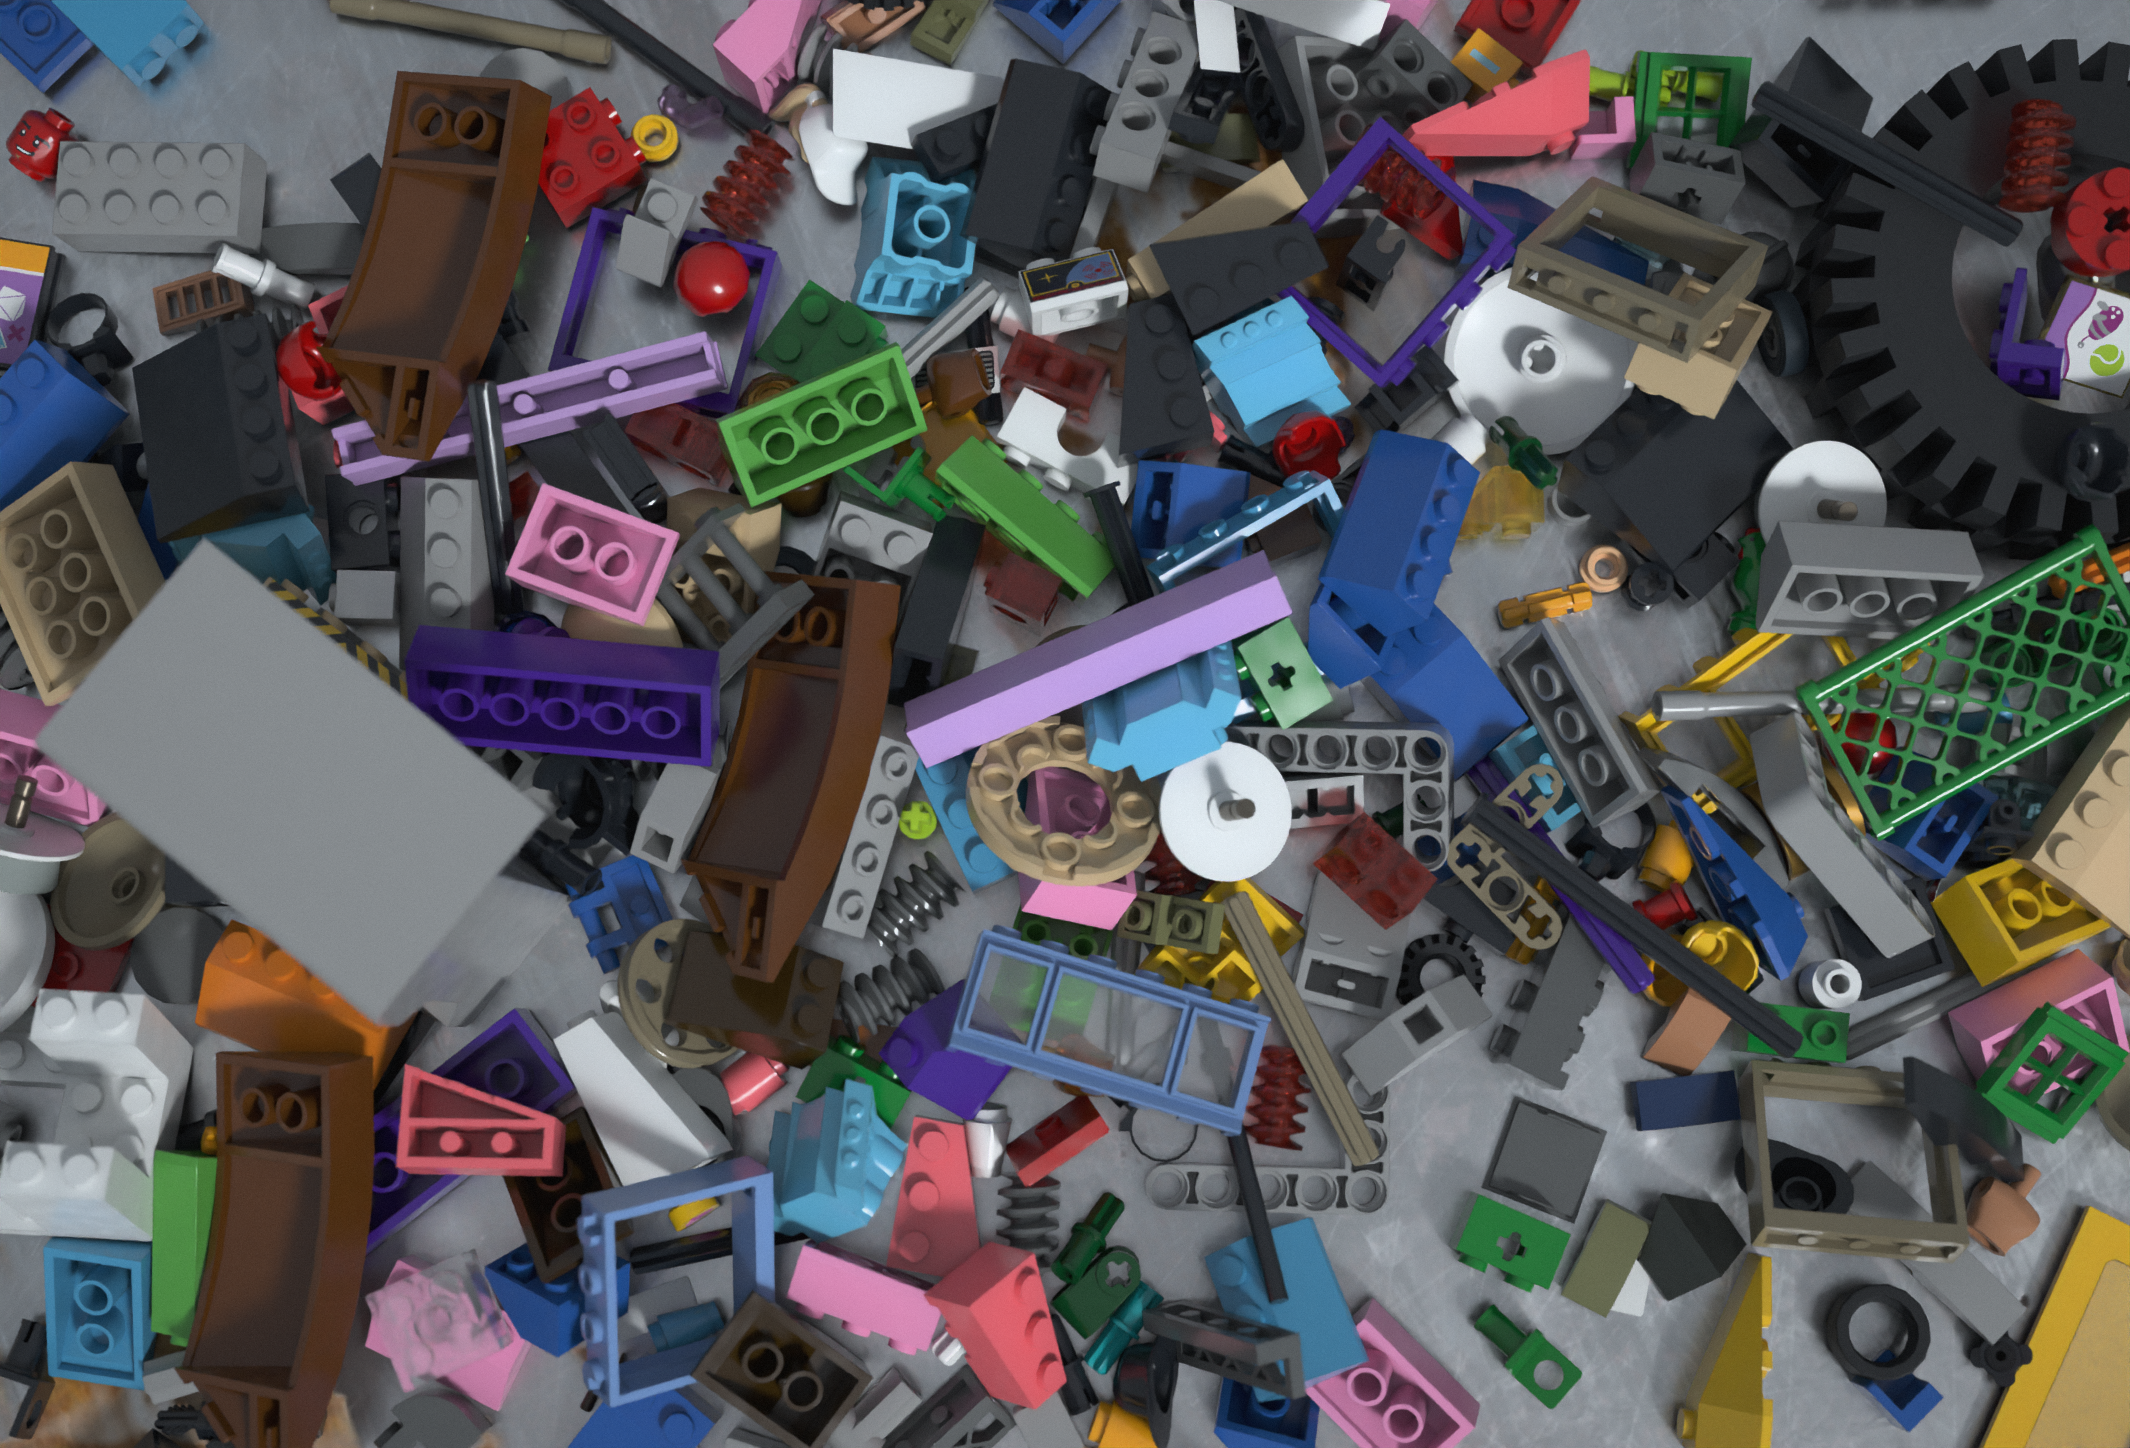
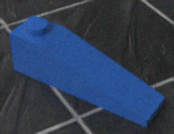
M1473 180L1470 196L1517 236V239L1511 244L1516 250L1518 245L1556 210L1518 188ZM1467 213L1462 232L1461 255L1457 257L1455 271L1464 273L1495 238ZM1585 225L1558 250L1645 286L1649 261ZM1516 253L1498 273L1513 267ZM1490 268L1483 277L1491 278L1497 273Z
M1670 785L1660 789L1721 920L1733 924L1749 938L1759 958L1758 966L1780 981L1789 977L1808 938L1800 920L1805 914L1799 901L1792 893H1786L1689 796Z

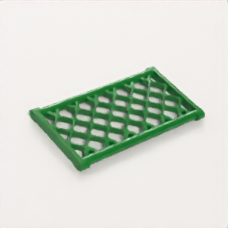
M2090 524L2074 533L2075 539L1824 678L1816 682L1810 679L1795 687L1797 699L1801 701L1803 707L1809 713L1844 781L1856 800L1869 828L1870 835L1878 842L1894 834V828L2130 700V667L2126 664V656L2130 648V593L2106 548L2107 545L2101 536L2100 530L2095 525ZM2091 553L2105 580L2104 583L2096 584L2085 581L2082 578L2083 561L2081 558ZM2071 564L2070 568L2064 571L2063 568ZM2052 574L2067 582L2062 603L2056 609L2038 605L2036 602L2038 592L2036 583ZM2080 585L2098 588L2101 592L2095 614L2090 618L2074 615L2070 612V605L2075 590ZM2025 590L2023 595H2018L2019 592ZM2111 596H2113L2127 623L2123 627L2107 624L2104 621V613ZM2007 599L2022 607L2017 628L2010 634L1991 628V608ZM2034 610L2053 613L2056 618L2049 640L2043 643L2027 639L2024 635L2030 614ZM1980 614L1979 619H1977V620H1973V619H1972V618H1974V617H1976V616H1978V615ZM2068 619L2079 620L2089 625V632L2084 646L2077 652L2060 648L2058 645L2063 625ZM1961 624L1975 629L1977 632L1972 653L1967 658H1960L1946 653L1947 636L1945 633ZM2102 628L2120 631L2123 635L2118 654L2111 661L2094 657L2092 654L2095 639ZM1989 635L2008 638L2011 642L2005 663L2001 667L1986 665L1979 660L1984 641ZM1936 639L1932 645H1928L1930 641ZM2023 644L2042 647L2044 650L2039 671L2034 676L2016 673L2013 670L2017 652ZM1918 648L1932 656V663L1927 678L1921 683L1901 677V657ZM2057 653L2075 656L2078 660L2072 681L2068 685H2061L2047 680V672L2052 658ZM1946 659L1964 663L1966 666L1961 686L1955 692L1936 688L1934 684L1939 666ZM2090 662L2109 665L2111 668L2109 679L2111 687L2095 696L2083 691L2080 687L2086 666ZM1891 664L1888 669L1883 670V667ZM1980 668L1999 674V681L1994 696L1988 701L1970 697L1968 694L1973 674ZM1872 673L1886 679L1888 683L1883 701L1878 707L1863 705L1856 701L1858 691L1856 682ZM2129 675L2128 678L2122 681L2124 676ZM2014 677L2031 681L2033 684L2027 706L2021 710L2003 706L2002 697L2007 682ZM1900 684L1913 686L1921 690L1916 711L1911 716L1890 711V703L1895 688ZM2048 686L2066 692V712L2049 721L2035 712L2040 693L2043 688ZM1846 688L1843 694H1838V692ZM1934 693L1954 698L1955 704L1950 719L1945 725L1927 722L1923 718L1928 699ZM1829 697L1843 706L1838 727L1834 731L1818 704ZM2080 700H2084V702L2077 705ZM1967 702L1984 705L1988 708L1983 729L1978 734L1964 732L1957 728L1962 707ZM1854 709L1870 711L1877 716L1872 735L1868 740L1863 741L1851 738L1845 734L1850 714ZM2001 711L2021 716L2020 733L2022 736L2005 745L1992 739L1990 736L1996 715ZM1888 718L1900 719L1910 724L1905 745L1901 749H1893L1879 744V737L1884 722ZM2039 724L2038 727L2032 730L2034 725ZM1922 727H1929L1943 732L1944 736L1939 752L1934 758H1926L1915 755L1912 752L1917 732ZM1955 736L1971 738L1977 742L1975 750L1977 760L1961 769L1946 762V755L1951 740ZM1845 742L1861 745L1866 749L1861 768L1857 773H1855L1841 747V744ZM1993 748L1995 749V750L1992 751L1991 753L1987 754V752H1988L1990 749H1993ZM1878 751L1891 753L1899 757L1894 778L1890 782L1885 783L1868 777V770L1873 755ZM1911 760L1932 765V785L1915 794L1901 785L1906 765ZM1946 773H1950V775L1943 778ZM1871 784L1886 788L1888 790V809L1877 814L1863 787ZM1906 797V799L1898 803L1900 798Z

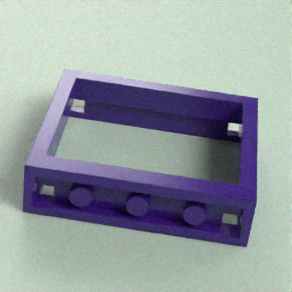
M1381 117L1378 118L1291 222L1308 220L1315 234L1389 146H1391L1495 238L1384 365L1294 285L1276 294L1281 300L1292 295L1309 316L1307 323L1380 388L1386 387L1391 381L1398 386L1417 365L1411 358L1421 346L1425 344L1431 349L1449 329L1450 326L1444 320L1457 306L1464 311L1483 290L1478 284L1480 279L1490 268L1498 273L1517 251L1511 245L1517 239L1513 232Z
M622 207L619 210L608 208V211L592 208L548 366L549 372L591 361L578 358L610 240H621L624 218L626 214L635 217L636 214ZM700 228L699 233L690 230L685 231L676 252L677 255L682 256L692 246L701 242H725L729 246L735 247L744 256L749 272L761 275L729 394L715 392L661 406L716 420L745 407L757 362L755 354L761 347L782 264L777 251H773V247L760 245L758 240L746 239L744 244L727 240V236L720 231Z

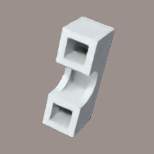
M1024 387L997 435V446L1006 454L1007 457L1005 459L1021 468H1026L1030 464L1045 472L1043 478L1047 482L1066 491L1072 486L1085 493L1119 480L1121 485L1117 486L1116 490L1123 509H1125L1136 488L1138 463L1117 468L1120 437L1108 432L1101 447L1096 452L1087 456H1075L1068 453L1062 448L1057 437L1065 421L1067 409ZM1085 498V500L1093 506L1091 498Z

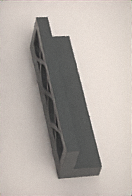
M1186 1300L1142 1311L1144 1331L1176 1340L1177 1362L1291 1399L1306 1396L1300 1335L1298 1332ZM1194 1346L1199 1347L1197 1351H1194ZM1283 1359L1285 1377L1275 1361Z
M965 1366L886 1439L882 1448H992L1017 1424L1013 1416L989 1395L977 1375ZM989 1412L997 1418L983 1432L973 1433L974 1426Z

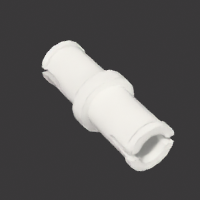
M222 243V246L219 247L211 266L212 272L222 274L251 287V293L259 297L266 294L291 306L296 304L301 312H304V309L309 305L315 289V284L305 282L277 269L275 262L266 258L261 262L229 247L225 243Z

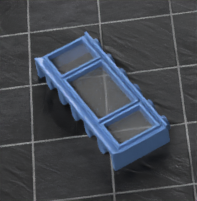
M993 925L992 931L983 929L980 932L944 1050L953 1053L960 1050L983 1057L985 1062L994 1065H1009L1032 1072V1076L1043 1080H1059L1081 1087V1091L1097 1096L1105 1094L1128 1101V1105L1138 1109H1154L1176 1116V1120L1193 1125L1200 1123L1221 1130L1220 1134L1225 1136L1240 1135L1242 1120L1268 1023L1271 1021V1017L1258 1014V1005L1231 998L1229 1004L1211 999L1212 991L1196 985L1183 984L1182 990L1163 984L1164 976L1147 970L1136 969L1135 975L1116 970L1118 963L1106 957L1090 954L1087 960L1070 956L1068 955L1070 948L1057 942L1041 940L1040 946L1021 940V932L1005 926Z

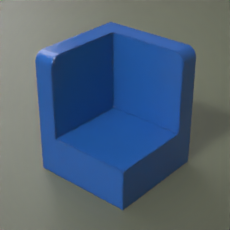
M1882 1349L1871 1361L1887 1362L1896 1358V1356L1890 1350ZM1912 1373L1897 1380H1869L1856 1375L1850 1381L1893 1426L1908 1433L1944 1398L1930 1382L1919 1379Z

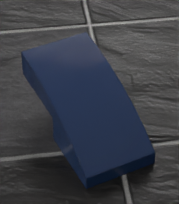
M1734 1070L1630 1082L1637 1131L1686 1127L1741 1119Z

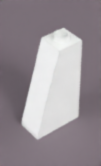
M594 1010L582 1013L567 1022L570 1030L553 1039L623 1186L699 1168L733 1150L728 1139L660 1061L639 1044L630 1032L626 1022L617 1012L598 1016Z

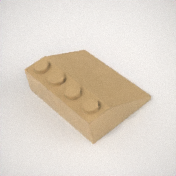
M71 461L0 512V605L45 706H54L67 700L166 584L113 465Z
M2130 700L2111 710L2029 831H2034V837L2011 856V859L2128 938H2130Z

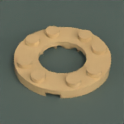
M1049 716L981 745L972 762L966 783L965 797L968 814L976 832L986 846L1013 870L1057 885L1095 886L1127 875L1136 869L1151 852L1161 829L1159 820L1161 787L1157 777L1154 776L1141 782L1132 765L1112 772L1089 764L1087 761L1084 727L1060 722L1061 716ZM1048 766L1068 767L1084 773L1099 784L1108 797L1111 810L1109 823L1097 834L1091 836L1087 834L1082 839H1075L1071 835L1061 832L1045 833L1041 831V825L1032 824L1019 807L1020 802L1017 797V788L1020 781L1032 771Z

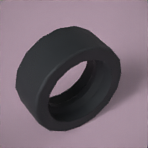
M1889 1284L1860 1285L1844 1292L1833 1304L1826 1323L1828 1343L1836 1360L1850 1373L1869 1380H1897L1913 1373L1926 1358L1931 1342L1929 1320L1921 1304L1905 1290ZM1869 1302H1882L1892 1306L1902 1315L1907 1325L1908 1338L1904 1350L1896 1358L1887 1362H1874L1864 1358L1855 1350L1850 1340L1849 1324L1852 1315L1860 1306Z

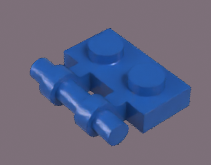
M634 855L600 868L602 871L600 882L603 888L586 897L565 884L572 901L568 904L574 919H580L589 940L586 948L591 959L597 958L603 974H608L620 968V961L615 952L616 948L625 944L630 946L644 932L663 922L673 920L649 863ZM610 904L620 929L607 934L597 909ZM656 938L654 942L655 953L670 947L662 939Z

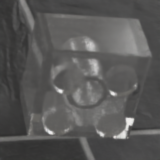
M475 1248L365 1296L404 1393L514 1343L491 1286L485 1277V1272Z

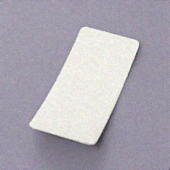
M684 1276L630 1296L628 1313L617 1319L618 1344L648 1333L647 1325L658 1321L657 1315L696 1306L697 1302L689 1278Z

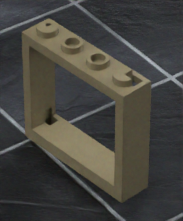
M1591 176L1518 245L1507 288L1688 363L1754 289L1768 245ZM1593 207L1603 211L1602 218L1589 214V211ZM1586 224L1720 279L1695 306H1692L1558 250ZM1537 271L1539 272L1537 281L1530 279ZM1677 329L1686 333V343L1674 339Z
M1774 1057L1770 1061L1751 1060L1738 1084L1751 1246L1950 1264L1957 1260L1970 1245L1958 1147L1956 1144L1935 1146L1923 1129L1922 1136L1933 1222L1773 1208L1764 1096L1908 1109L1904 1100L1903 1073L1881 1071L1880 1068L1875 1066H1860L1856 1068L1832 1067L1831 1064L1822 1061L1807 1064L1785 1063L1781 1059Z

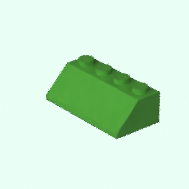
M897 342L716 419L719 445L736 488L751 508L928 430L900 345Z
M972 435L939 466L935 473L934 483L949 494L956 497L954 504L975 522L986 525L985 530L1080 609L1115 568L1104 535L1098 531H1094L1090 535L1077 524L1080 516L1070 506L1061 500H1058L1055 504L1052 503L1040 492L1044 487L1033 475L1024 469L1017 473L1004 462L1007 456L995 443L987 438L980 442Z

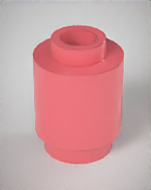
M747 1052L720 1072V1080L729 1094L732 1113L737 1116L744 1110L747 1112L752 1111L785 1086L787 1081L783 1074L789 1070L788 1066Z

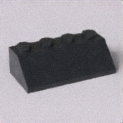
M1017 58L1010 60L960 236L1022 270H1026V266L1029 263L1040 259L1051 258L1054 259V263L1070 259L1097 155L1090 153V147L1097 126H1107L1108 121L1103 120L1112 91L1080 72Z

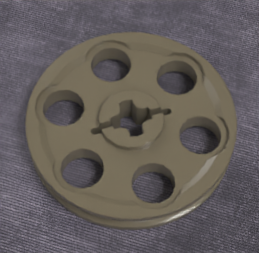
M674 919L663 922L644 932L629 946L623 956L618 972V1001L621 1013L630 1032L647 1052L672 1066L687 1069L701 1068L732 1055L739 1048L721 1043L720 1048H714L707 1042L705 1037L676 1028L679 1033V1043L676 1047H673L664 1040L661 1028L662 1024L666 1022L686 934L689 931L717 935L723 934L713 932L711 925L692 919ZM656 938L664 940L670 946L672 951L670 963L660 960L654 950ZM639 978L646 980L652 986L654 991L652 1003L644 1002L638 996L636 982Z

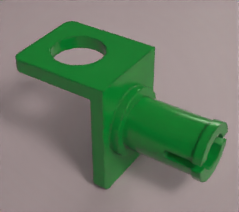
M920 446L913 452L884 492L847 465L842 469L851 479L894 510L901 499L906 497L933 517V520L936 522L941 521L947 513L932 502V500L936 499L949 510L956 500L954 495L946 492L923 474L932 457Z
M1495 1304L1491 1305L1474 1325L1477 1331H1480L1507 1356L1506 1364L1504 1365L1505 1369L1548 1409L1556 1408L1582 1377V1371L1549 1343L1540 1330L1536 1328L1533 1333L1529 1332L1526 1334L1506 1317ZM1543 1361H1554L1563 1370V1381L1556 1389L1545 1390L1535 1382L1534 1371L1537 1365Z

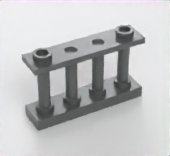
M740 503L722 511L717 506L713 507L696 520L694 526L697 531L671 558L655 597L667 609L699 650L720 651V688L814 596V593L803 580L786 588H783L780 583L774 585L729 530L731 525L746 511ZM714 543L759 597L756 602L761 608L754 615L752 612L747 614L701 559ZM686 573L689 574L731 626L728 631L732 637L726 643L723 640L718 642L673 587Z

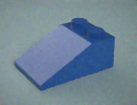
M1433 604L1428 621L1398 632L1383 669L1360 680L1398 722L1435 723L1448 729L1454 742V782L1458 781L1528 721V716L1466 636L1435 604ZM1430 737L1418 739L1417 742L1433 759H1438L1441 756V748L1436 740Z
M647 1351L646 1353H644V1354H643L642 1356H640L639 1358L645 1357V1356H648V1355H651V1354ZM688 1385L612 1408L602 1402L567 1448H697L722 1417V1414Z

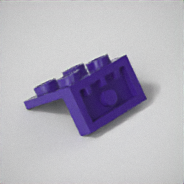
M2017 267L2014 282H2004L1999 303V312H2001L1999 329H1994L1990 345V370L2005 384L2026 397L2059 401L2063 385L2065 348H2057L2054 343L2041 339H2029L2024 344L2019 343L2027 305V268Z

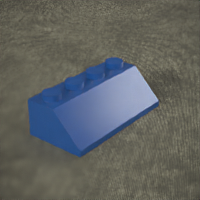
M34 340L0 378V512L69 462L87 463L130 415L65 349L38 340Z
M1383 429L1374 432L1317 579L1385 637L1428 621L1480 472L1446 442Z

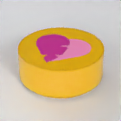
M714 1196L674 1206L669 1211L668 1218L678 1232L697 1223L712 1213L720 1204Z

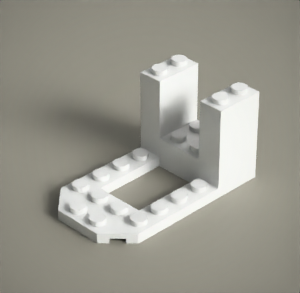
M40 989L31 1032L0 1033V1085L65 1089L53 1144L6 1143L0 1171V1233L152 1242L155 1150H175L194 1048L145 995Z

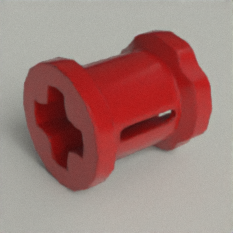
M1677 879L1669 882L1670 888L1644 902L1640 899L1632 902L1633 908L1662 930L1682 920L1688 919L1692 922L1698 918L1692 902Z

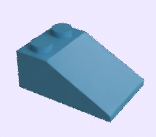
M50 0L137 87L145 80L154 78L162 70L164 62L179 47L188 45L197 35L198 29L204 24L203 20L185 0Z
M53 1236L43 1246L48 1376L144 1391L145 1387L142 1379L144 1362L153 1359L157 1332L151 1331L152 1242Z

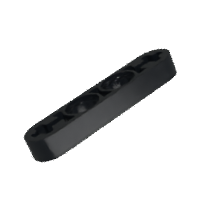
M1234 6L1240 73L1234 72L1258 138L1262 146L1267 150L1292 152L1302 142L1304 121L1267 24L1262 15ZM1254 42L1255 54L1250 64L1248 60L1249 50ZM1269 80L1270 92L1266 102H1264L1263 90L1265 83Z

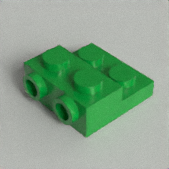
M809 279L755 356L759 362L793 385H797L888 346L889 342L886 341L888 334L886 326L848 300L844 303Z

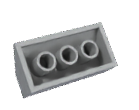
M401 477L399 670L405 671V657L419 625L494 631V598L478 479Z
M1778 521L1761 555L1756 628L1758 632L1894 639L1972 596L1984 574L1968 532Z
M1550 617L1540 620L1498 661L1592 828H1595L1638 809L1661 791L1654 780L1651 769L1637 755L1638 750L1630 738L1627 727L1620 721L1606 696L1603 685L1596 679L1582 654L1579 643L1572 637L1565 623Z

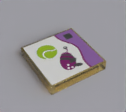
M2067 274L2037 339L2050 341L2057 348H2065L2064 381L2123 399L2130 384V293Z

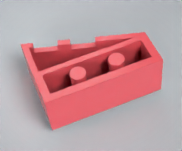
M405 1064L396 1161L397 1168L409 1174L563 1176L566 1125L556 1117Z
M922 1115L914 1116L886 1267L946 1277L982 1248L964 1123Z
M989 1241L923 1295L929 1305L938 1307L947 1321L944 1325L945 1329L951 1337L959 1339L967 1351L964 1356L991 1397L1036 1410L1067 1382L1034 1252Z

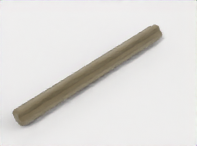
M1241 891L1229 896L1221 902V904H1225L1224 913L1352 1164L1361 1166L1371 1162L1379 1156V1149L1249 894L1246 891Z

